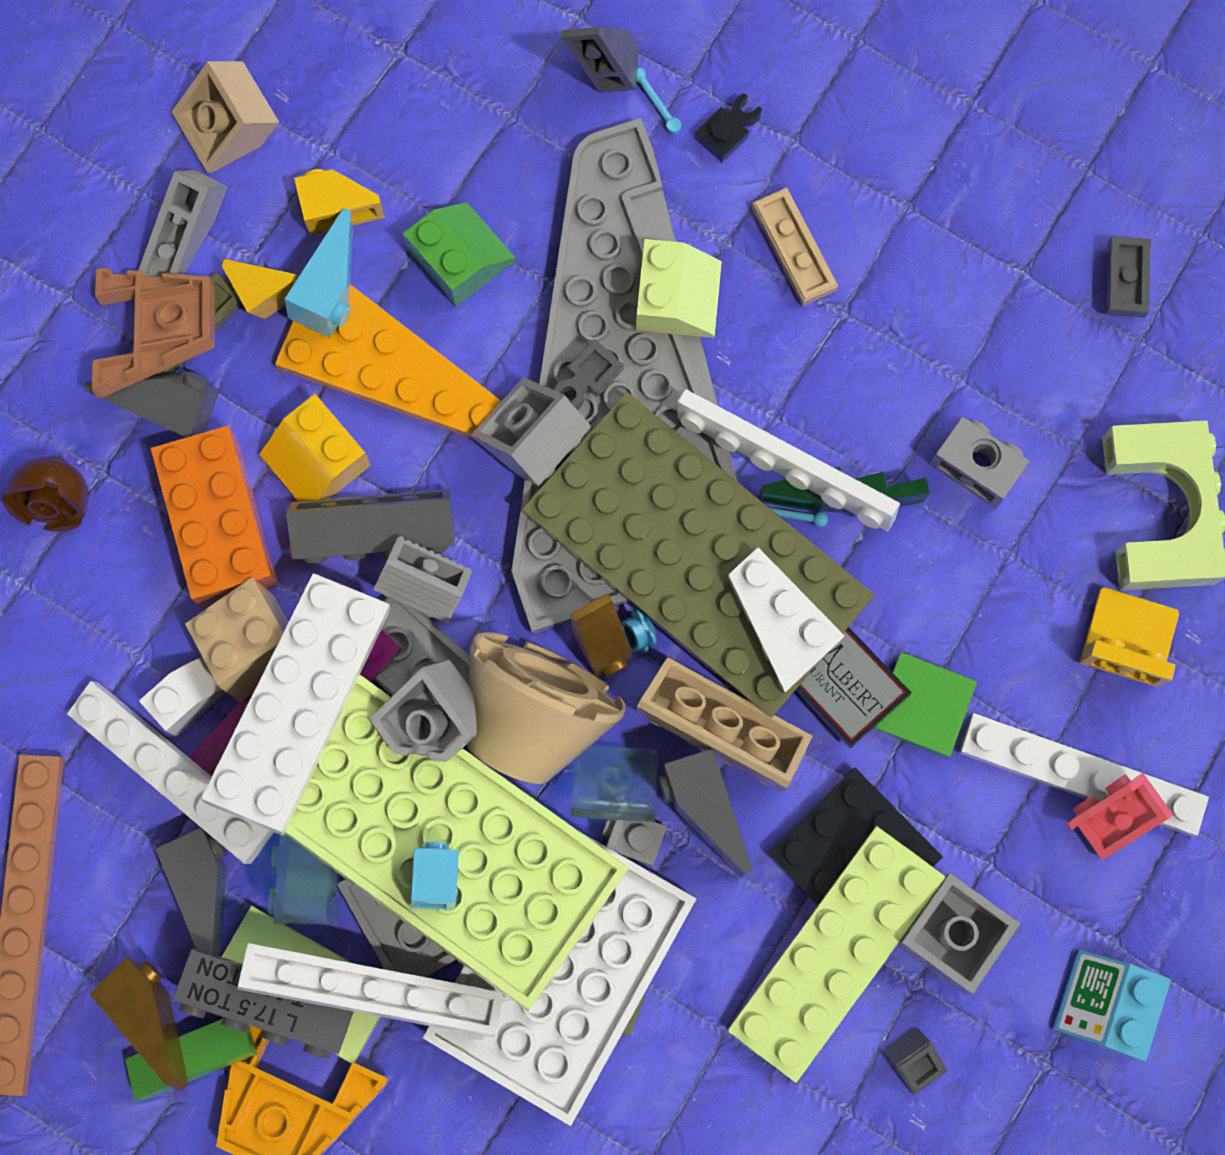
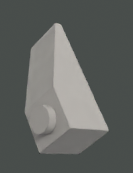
M196 170L174 171L138 271H141L143 276L162 277L163 273L184 275L216 220L228 186Z

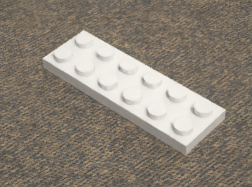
M314 573L312 574L201 798L204 804L279 835H284L390 612V604Z

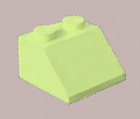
M644 239L636 331L714 338L722 261L686 243Z

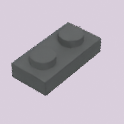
M1112 236L1108 241L1106 315L1145 318L1149 313L1151 239Z

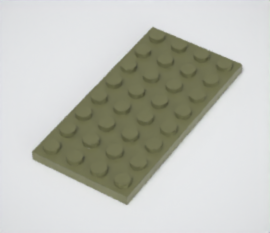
M628 392L619 399L522 508V513L739 695L753 703L771 718L816 665L783 694L769 660L767 661L761 649L757 635L751 623L748 622L733 591L728 575L759 547L842 634L875 596L872 591Z

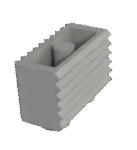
M403 536L397 538L373 590L384 594L391 601H399L421 611L426 617L437 618L448 623L463 596L472 571L470 567L464 568L463 564L457 565L455 560L449 561L448 557L442 558L440 553L434 554L433 550L427 551L425 547H419L418 543L412 544L410 540L405 541Z

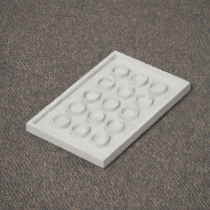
M588 836L586 837L628 866L629 869L529 1012L503 994L497 1034L494 1038L429 1026L423 1036V1039L569 1126L574 1122L696 901L695 897L613 850L607 849L606 846ZM466 966L463 967L455 981L457 984L499 991Z

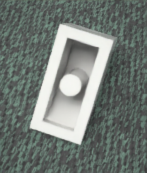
M201 656L168 674L139 702L166 732L178 737L227 692L217 686Z

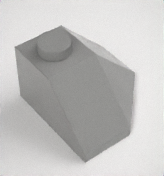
M450 660L422 667L369 718L393 753L423 755L430 757L432 760L443 762L449 761L477 735L473 691Z

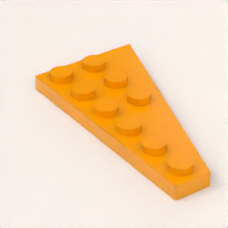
M351 284L350 315L344 326H337L330 338L293 321L275 363L278 370L474 439L471 436L472 433L501 402L500 399Z

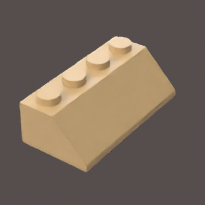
M668 657L637 706V714L650 720L653 724L663 727L685 739L689 744L705 751L713 749L715 756L726 764L740 769L758 779L761 783L771 786L782 793L788 788L813 737L775 715L772 718L748 700Z

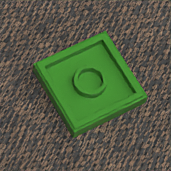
M900 652L892 672L912 693L908 699L877 725L874 730L949 758L977 681Z

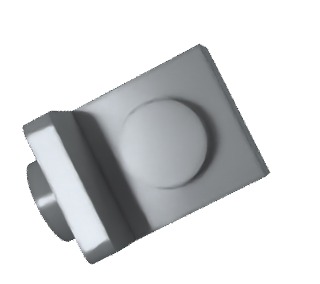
M620 808L617 817L609 815L601 838L609 841L607 849L653 867L667 826L628 813V810Z

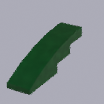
M840 466L834 467L835 469L841 471ZM883 472L855 478L857 481L899 502V507L923 503L930 494L926 477L889 487L886 485ZM786 479L762 485L759 493L760 501L765 504L798 510L850 512L844 508L836 509L829 506L822 500L820 495L809 489H798L792 486Z

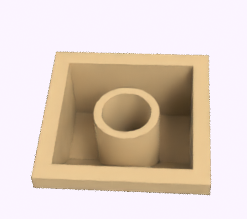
M207 61L172 110L173 116L207 173H213L260 148L279 124L277 117L243 61Z

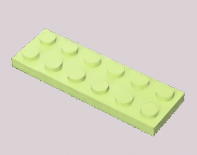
M875 826L729 1026L728 1032L797 1083L940 887L946 876L878 826Z

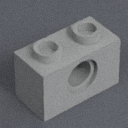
M962 416L930 465L996 509L1019 478L1029 460L1023 457V452L1014 444L1006 441L1002 443L990 435L989 429L981 422L973 419L969 421ZM972 454H985L990 461V466L981 467L977 465L973 460Z

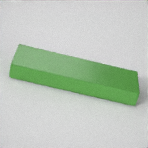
M221 1019L179 1036L188 1082L256 1055L257 1052L250 1025H247L246 1031L243 1032L222 1025ZM139 1053L125 1059L134 1100L143 1101L173 1088L163 1083Z

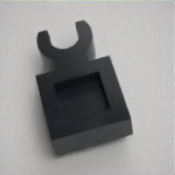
M745 93L735 99L733 111L730 114L720 107L695 132L694 139L721 163L748 138L749 130L744 126L756 124L761 117L762 108L760 106L751 113L742 111L741 108L745 106L748 98Z

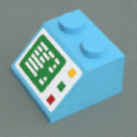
M1078 949L1052 1030L1129 1059L1146 1062L1171 979L1129 963Z

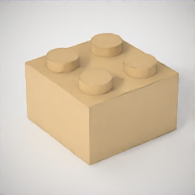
M252 577L185 623L217 686L241 702L254 693L289 622L274 595Z

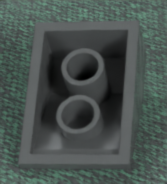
M713 749L664 764L663 775L658 777V785L664 803L672 802L675 812L739 877L753 872Z

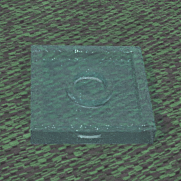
M589 746L575 759L571 817L654 822L658 750Z

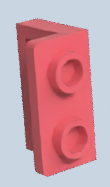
M1144 773L1132 780L1125 774L1105 787L1109 793L1108 796L1097 801L1092 795L1074 807L1072 810L1077 816L1067 822L1066 825L1070 831L1078 826L1101 860L1165 822L1173 814Z

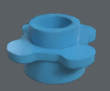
M638 609L631 611V617L624 618L621 625L631 651L636 652L639 650L645 653L649 650V645L656 644L655 629L652 622L646 616H643Z

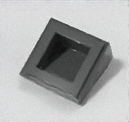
M918 1028L911 1030L884 1050L887 1058L913 1095L947 1072L931 1041Z

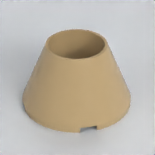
M490 632L479 633L471 643L469 687L475 697L477 735L467 744V747L485 764L512 778L528 783L544 784L622 719L626 711V705L622 698L617 697L616 701H614L606 694L610 686L583 667L528 641L521 648L506 643L507 635Z

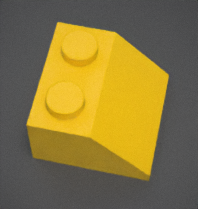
M316 394L283 418L259 454L298 502L330 499L371 466L364 450Z

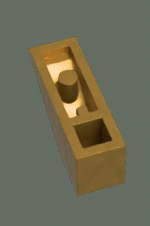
M607 593L571 613L573 638L594 675L599 677L605 673L606 677L610 678L628 667L626 661L631 659L632 651L609 594Z
M126 957L90 993V996L163 1083L183 1091L189 1083L170 995L159 983L163 976L149 961L145 960L141 964Z

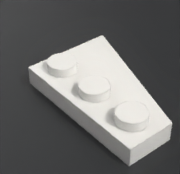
M759 547L728 575L733 591L748 622L751 623L757 635L761 649L767 661L769 660L783 694L844 638L839 629Z

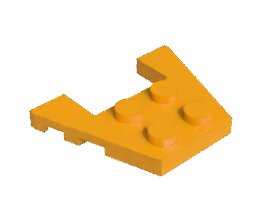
M250 1026L257 1054L231 1064L228 1087L224 1094L216 1147L233 1155H323L385 1088L389 1079L353 1062L334 1103H330L258 1069L257 1066L269 1040L262 1038L264 1030Z

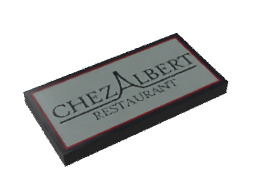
M848 627L843 633L844 638L821 659L795 691L840 739L852 749L908 699L912 692Z

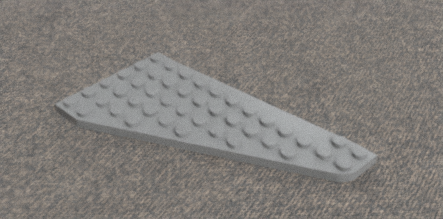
M639 118L592 133L580 142L573 155L539 384L554 390L560 381L572 379L573 376L568 373L567 367L595 339L624 364V370L598 397L594 396L589 390L584 394V403L578 411L590 424L591 428L583 435L581 442L619 399L628 392L737 481L730 451L720 447L715 439L703 432L694 433L688 430L678 419L677 402L685 389L718 406L701 338L698 336L636 331L644 239L676 242L663 194V186L656 158L643 121ZM571 391L563 393L570 402L576 398V395ZM579 444L567 453V455L556 466L555 471L563 464V462L571 455V453L579 446ZM550 477L543 480L539 486L525 479L512 564V575L532 634L571 622V613L607 593L614 607L628 602L522 513V508Z

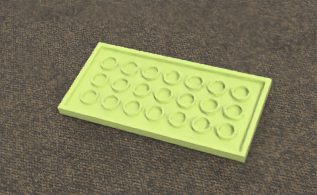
M359 675L284 834L529 1012L629 867L463 748L446 762L432 760L430 757L423 755L393 753L369 719L391 697ZM443 842L449 844V849L459 850L457 894L454 910L410 909L414 848H423V843Z

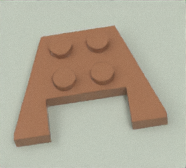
M110 268L96 269L95 296L100 305L135 300L134 352L93 360L92 390L97 398H103L215 348V287L210 277L163 273L162 277L143 276L141 271L128 270L125 275L113 274Z

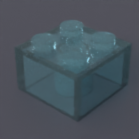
M280 836L279 845L273 846L271 855L272 871H277L276 888L270 889L268 897V913L274 914V923L338 927L340 889L337 884L341 882V875L288 836Z

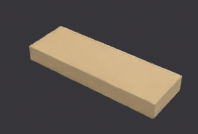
M784 188L753 202L751 208L802 307L836 292L838 284L788 189Z

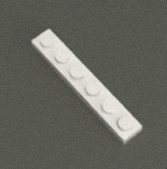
M685 389L678 400V419L688 430L694 433L703 432L714 438L716 443L723 449L730 452L738 451L746 455L760 469L765 471L772 469L785 476L792 486L801 490L809 489L820 495L822 500L829 506L836 509L844 508L854 513L868 527L875 529L880 527L888 532L894 523L900 506L899 502Z
M90 681L67 713L244 864H252L274 832L204 804L201 798L212 776L99 682Z
M975 713L970 716L959 750V754L1079 797L1088 799L1093 795L1097 801L1108 796L1109 793L1105 787L1126 774L1132 780L1142 774L1133 769ZM1144 774L1173 814V816L1160 825L1192 837L1198 836L1209 796Z
M249 943L247 944L237 989L494 1038L497 1034L503 993L499 991Z

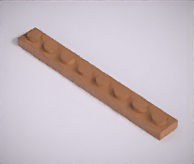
M19 755L0 917V1095L26 1096L28 1094L65 758L58 756Z

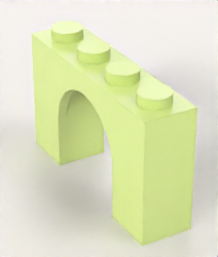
M1208 421L1112 426L1102 436L1106 475L1156 473L1163 475L1181 488L1187 498L1190 512L1187 528L1181 537L1164 541L1129 542L1115 551L1119 589L1136 590L1216 585L1225 579V549L1222 534L1225 532V514L1222 510H1219L1217 495L1220 493L1221 481L1219 473L1214 471L1212 457L1215 454L1216 442L1213 433H1209Z

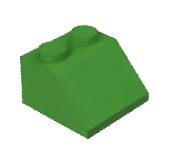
M467 202L435 209L403 233L408 252L455 307L516 261L514 255Z

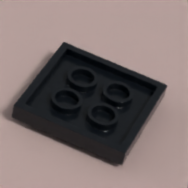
M856 767L766 853L816 906L821 902L875 826L885 831L932 867L943 858Z

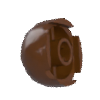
M55 456L34 458L22 463L11 475L5 488L3 506L11 516L30 526L31 521L35 520L47 523L43 530L52 532L69 531L78 528L86 514L88 487L82 474L66 460Z

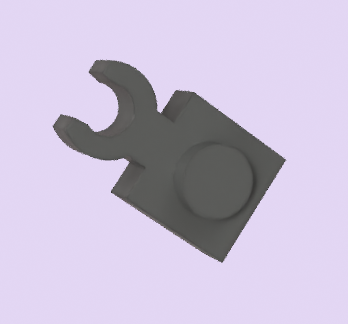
M594 339L567 367L568 373L573 378L560 381L554 391L561 394L566 391L573 392L576 398L571 403L579 410L584 403V394L589 390L594 396L598 397L624 370V364Z

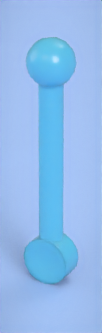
M637 67L636 82L640 83L666 121L667 132L672 135L678 134L681 130L680 120L672 118L646 80L645 70Z
M769 507L780 517L813 522L817 527H824L828 523V517L823 512L808 514Z

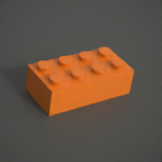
M227 425L152 447L151 452L191 600L201 609L209 607L252 577L266 589L279 586L240 444L230 426Z

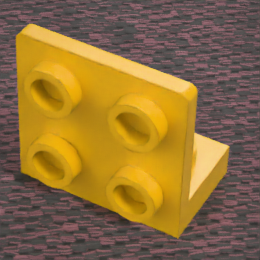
M1106 587L1102 588L1098 593L1080 664L1157 688L1172 681L1176 664L1167 662L1179 611Z

